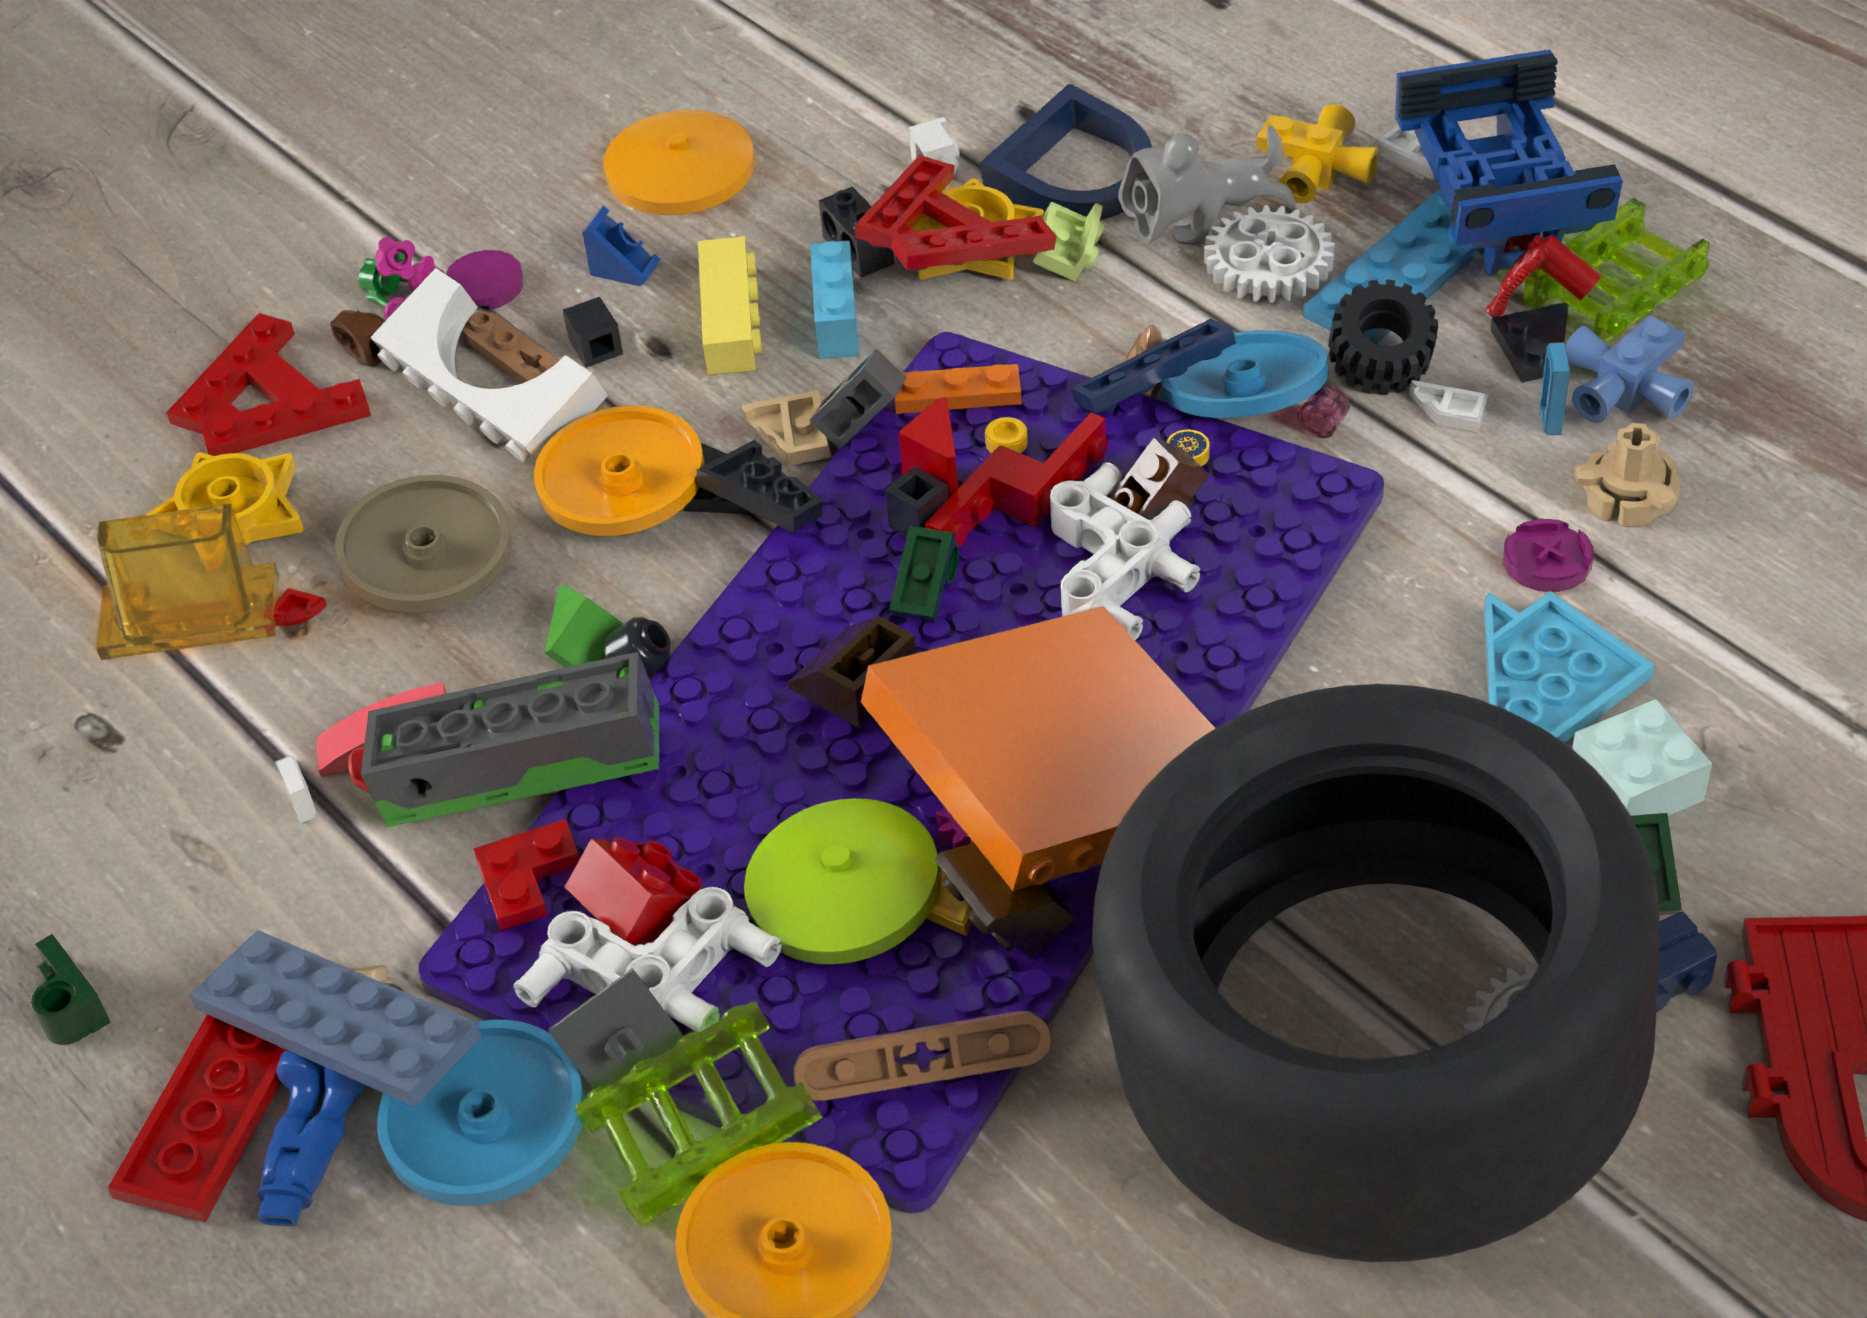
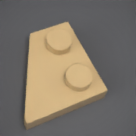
M819 390L741 405L744 421L790 466L831 458L828 438L809 421L822 402Z

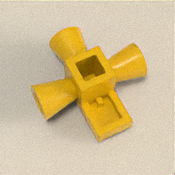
M1330 104L1325 106L1320 111L1316 125L1293 120L1286 116L1270 114L1257 135L1256 149L1268 152L1267 128L1269 125L1273 126L1282 139L1285 156L1293 157L1292 167L1281 176L1279 182L1285 184L1292 191L1295 203L1304 204L1312 201L1316 195L1317 188L1328 191L1339 172L1366 185L1372 183L1376 174L1380 154L1379 147L1343 146V140L1353 132L1356 122L1353 114L1341 105Z

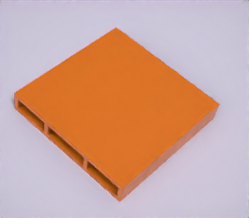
M1104 606L869 665L861 699L864 707L1012 891L1032 885H1041L1049 880L1074 872H1083L1091 867L1102 864L1114 833L1125 813L1141 791L1169 762L1195 741L1215 729Z

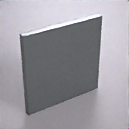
M633 968L548 1029L608 1110L619 1104L693 1049Z

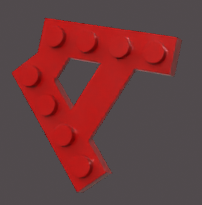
M921 155L909 165L856 223L855 238L867 241L875 247L892 249L906 270H925L928 267L947 264L962 265L965 262L984 259L998 260L1002 257L1021 254L1035 255L1038 252L1055 250L1056 235L1041 216L990 222L943 194L942 191L954 178L955 165ZM922 214H925L946 228L917 232L911 226Z
M258 313L166 412L171 425L203 434L208 454L212 456L243 452L371 416L360 379L319 389L277 353L295 335L292 323L262 313ZM249 384L272 402L239 411L232 405Z

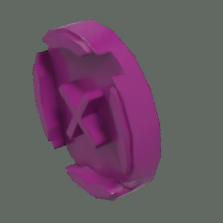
M481 250L469 253L457 259L446 272L447 276L464 288L477 307L488 305L489 309L499 308L511 302L521 292L523 287L522 280L524 278L520 262L513 255L500 250Z
M1541 518L1531 520L1517 526L1516 532L1511 534V536L1508 535L1505 539L1503 565L1509 576L1522 586L1536 591L1560 592L1572 589L1586 580L1592 570L1593 545L1588 536L1580 529L1578 533L1569 529V523L1557 519Z

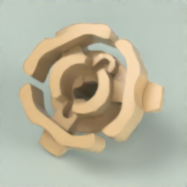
M1630 423L1629 426L1618 429L1616 443L1607 445L1605 455L1600 451L1592 452L1586 463L1577 465L1574 468L1577 485H1583V489L1587 493L1588 508L1603 521H1609L1613 518L1614 507L1620 508L1618 517L1620 526H1644L1650 524L1658 516L1669 514L1679 500L1682 478L1677 474L1678 463L1667 453L1659 450L1661 435L1652 432L1646 424Z

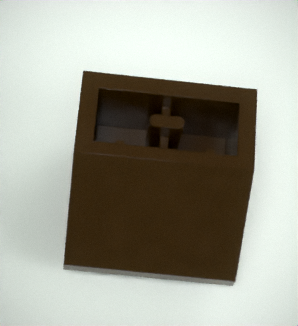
M879 615L849 626L788 682L789 689L860 729L872 717L861 703L868 666L916 654L915 635Z
M975 843L941 852L935 858V861L946 874L941 879L943 885L957 900L962 902L965 899L972 907L967 913L970 920L986 936L992 933L995 939L1009 952L1016 947L1032 959L1075 919L1047 882L1012 891Z

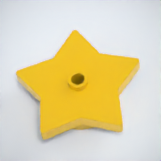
M971 178L962 186L942 191L943 194L990 222L1034 216L1044 218L1045 214L1042 209L1013 204L1005 194L984 186L977 178ZM922 214L911 226L917 232L946 228L925 214ZM1015 255L1002 257L998 260L969 261L962 265L947 264L928 267L925 270H918L919 279H928L966 269L1005 279H1013Z
M202 452L196 453L191 468L178 481L174 495L144 516L148 529L153 532L192 541L210 572L218 569L251 542L302 533L304 528L301 518L285 497L296 470L293 454L287 453L259 459L255 456L240 453L218 456Z

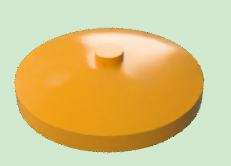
M676 110L646 117L625 128L609 144L605 152L603 164L607 185L613 195L622 203L636 210L651 214L682 215L715 207L735 196L750 180L755 167V156L749 134L734 120L708 111Z
M619 406L587 414L559 430L545 444L536 460L534 483L544 511L561 526L578 533L594 536L626 535L656 526L682 510L700 488L697 485V469L705 466V460L698 435L682 418L654 407Z
M783 1142L749 1149L729 1158L713 1169L696 1186L685 1203L677 1225L675 1244L677 1262L685 1289L697 1308L707 1318H853L871 1301L886 1277L893 1250V1234L890 1213L884 1195L874 1179L859 1164L849 1157L823 1146L799 1142Z

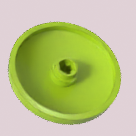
M840 799L804 809L775 827L763 839L751 857L745 875L744 892L754 925L780 938V952L792 958L810 963L845 964L881 954L895 947L915 932L930 914L936 902L941 885V868L935 861L938 854L930 833L913 815L897 806L878 800Z

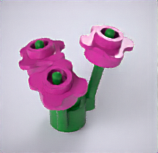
M384 237L379 240V249L376 252L375 259L366 258L358 276L360 287L363 291L367 292V300L369 302H376L385 308V320L407 298L396 297L389 301L383 295L386 296L393 293L398 288L399 282H408L410 290L414 292L429 274L437 268L432 256H424L421 263H415L412 266V255L415 253L414 244L409 240L396 242L390 237Z

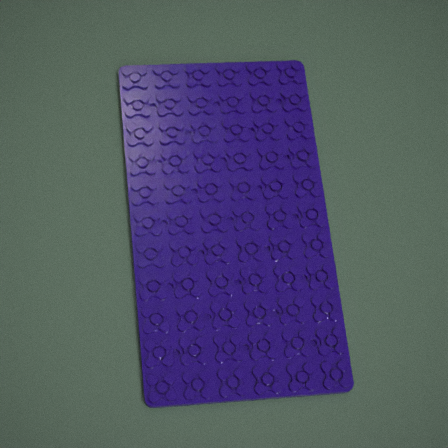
M942 332L932 337L903 371V373L911 371L1018 364L1022 404L949 410L956 455L958 488L990 456L991 453L985 445V429L989 423L999 418L1010 417L1022 421L1027 427L1028 445L1021 454L1044 463L1090 413H1093L1075 403L1071 390L1072 387L1091 377L952 332ZM1143 394L1132 395L1118 402L1113 410L1105 413H1096V415L1104 417L1106 420L1108 448L1102 460L1099 462L1095 461L1085 472L1081 481L1094 474L1104 463H1111L1116 466L1122 474V481L1153 437L1167 442V439L1177 431L1196 430L1208 438L1210 443L1209 459L1202 467L1209 473V476L1187 504V508L1191 513L1189 518L1191 522L1181 529L1170 540L1169 544L1173 553L1200 567L1198 572L1200 577L1197 584L1191 591L1184 592L1181 588L1158 576L1152 577L1120 607L1143 619L1141 623L1143 625L1142 632L1135 641L1207 720L1217 728L1221 724L1249 711L1382 502L1384 480L1373 469L1217 418L1191 415L1173 408L1167 402ZM894 397L838 450L808 487L823 501L822 516L795 532L783 529L777 525L673 651L668 663L651 678L650 683L659 703V769L559 790L527 831L566 819L579 858H581L591 838L613 840L615 837H621L630 842L646 843L647 840L659 842L672 852L671 859L681 868L690 870L700 877L703 888L717 887L728 892L732 898L733 905L745 911L749 922L752 924L754 923L747 907L744 892L745 875L751 857L759 844L775 827L792 815L809 807L829 801L852 798L886 802L907 811L924 825L934 841L938 855L941 852L953 849V844L947 846L940 844L939 830L937 829L936 811L944 809L942 802L876 720L871 717L859 729L789 689L788 682L847 627L878 615L914 634L916 653L1062 617V579L1081 560L1087 561L1094 554L1083 547L1076 548L1054 534L1051 528V514H1047L1034 527L992 508L989 516L984 521H979L968 533L964 543L959 547L957 572L952 584H945L936 623L893 616L889 608L907 538L889 528L885 489L903 476L899 431L921 413L896 414ZM1113 490L1107 497L1110 498L1115 490ZM1102 864L1091 867L1083 872H1074L1047 881L1075 919L1032 959L1016 947L1011 952L1007 951L995 939L992 933L986 936L973 922L965 936L928 919H925L915 932L895 947L871 958L845 964L810 963L792 958L780 952L774 963L765 967L756 960L733 949L721 959L692 991L693 995L719 1009L720 1017L714 1030L709 1035L703 1037L696 1031L671 1018L693 1049L640 1087L638 1091L758 1146L783 1142H799L819 1145L837 1151L855 1161L869 1173L882 1191L888 1206L910 1214L921 1213L929 1209L937 1201L1021 1067L818 1101L805 1097L796 1086L794 1065L798 1056L806 1049L818 1045L1016 1011L1035 1013L1048 1026L1094 954L1092 940L1093 913ZM575 867L536 880L548 916L503 931L499 928L485 884L483 883L422 957L418 973L425 991L484 1020L519 1021L539 1027L550 1033L549 1028L596 994L574 981L562 978L546 994L537 1007H531L516 995L515 988L513 987L514 983L520 980L540 958L539 951L541 946L549 938L548 926L556 916L568 911H578L598 920L564 888ZM919 1042L916 1044L915 1053L905 1057L896 1056L894 1060L896 1062L905 1060L916 1061L920 1069H925L929 1067L928 1062L930 1058L946 1054L950 1049L944 1048L945 1050L940 1051L928 1050L925 1042Z

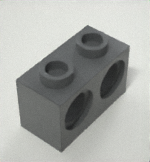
M875 349L821 402L809 421L840 449L896 396L906 377L883 354Z

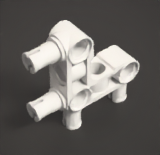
M1104 463L1100 469L1084 481L1061 482L1055 485L1050 493L1051 528L1053 533L1076 548L1083 547L1094 554L1087 561L1081 560L1062 579V617L1104 606L1130 636L1136 640L1142 632L1143 625L1141 623L1143 619L1120 607L1152 577L1158 576L1181 588L1184 592L1191 591L1199 580L1200 573L1198 572L1200 567L1173 553L1169 546L1170 540L1191 522V519H1189L1191 513L1185 504L1175 500L1158 516L1148 520L1108 498L1107 496L1122 482V474L1113 464Z
M707 887L696 892L690 900L673 915L674 921L654 943H647L645 946L641 944L634 946L612 934L608 925L588 917L584 913L568 911L559 914L551 921L548 926L549 938L539 951L540 958L520 980L514 983L513 987L515 988L516 995L524 1003L531 1007H537L546 994L562 978L570 979L594 994H598L633 968L670 1018L705 1037L716 1027L720 1017L719 1009L693 995L692 991L721 959L733 949L756 960L765 967L770 966L777 959L781 951V944L779 943L781 940L750 923L745 911L733 905L730 894L724 889L717 887Z

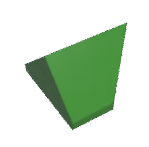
M562 585L558 588L545 654L565 668L605 659L603 650L605 638L624 623L588 597L566 585Z

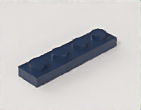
M1209 319L1072 387L1074 401L1095 414L1111 411L1117 406L1118 402L1132 395L1147 393L1154 384L1166 378L1180 376L1188 370V367L1202 360H1211L1221 355L1222 350L1236 344L1233 329L1213 319Z

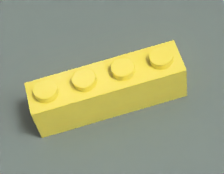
M745 236L698 241L702 341L707 375L756 370L755 354L762 353L760 329H753V327L761 326L758 302L751 303V301H759L757 278L750 277L757 275L755 252H747Z

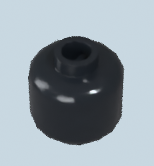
M634 617L612 631L605 638L603 645L604 657L607 659L638 652L647 676L650 677L668 663L671 642L667 631L661 624L644 617Z

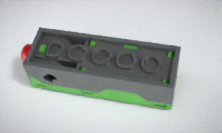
M634 652L368 711L365 745L362 748L354 749L349 755V773L356 787L371 794L387 828L628 775L641 774L659 769V703L639 653Z

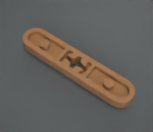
M486 311L476 312L470 316L463 328L468 346L519 384L538 377L560 361L494 313ZM602 402L594 412L603 410L604 403Z
M1016 1011L823 1044L808 1048L798 1056L794 1065V1080L798 1090L805 1097L812 1100L825 1101L1028 1066L1039 1062L1047 1055L1051 1046V1034L1047 1024L1039 1015L1030 1011ZM919 1042H925L928 1050L940 1051L945 1050L944 1048L950 1049L946 1054L930 1058L928 1062L929 1067L925 1069H920L916 1061L905 1060L896 1062L894 1060L896 1056L905 1057L915 1053L916 1044Z

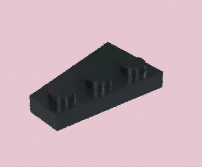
M755 439L697 469L698 486L713 492L720 498H725L747 509L750 513L757 514L778 524L783 529L795 532L822 516L823 501L797 477H787L782 472V464L775 457L766 458L762 454V445Z

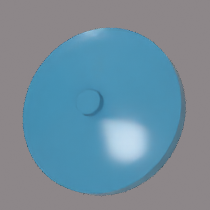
M1275 330L1235 332L1236 344L1222 350L1221 355L1211 360H1202L1188 367V370L1180 376L1160 381L1163 399L1170 406L1191 415L1212 418H1235L1265 414L1297 404L1312 396L1323 387L1329 375L1327 352L1316 340L1297 333Z
M512 1020L477 1021L482 1037L415 1107L383 1093L377 1118L379 1141L390 1167L403 1184L420 1196L435 1202L456 1206L484 1205L498 1202L526 1191L547 1177L559 1166L574 1146L580 1134L586 1112V1095L579 1070L553 1036L545 1030L531 1024Z

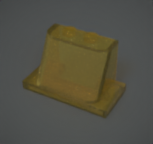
M231 504L183 509L180 511L99 522L97 541L108 585L103 586L96 650L101 660L275 636L276 621L274 619V607L278 601L279 572L275 562L253 565Z

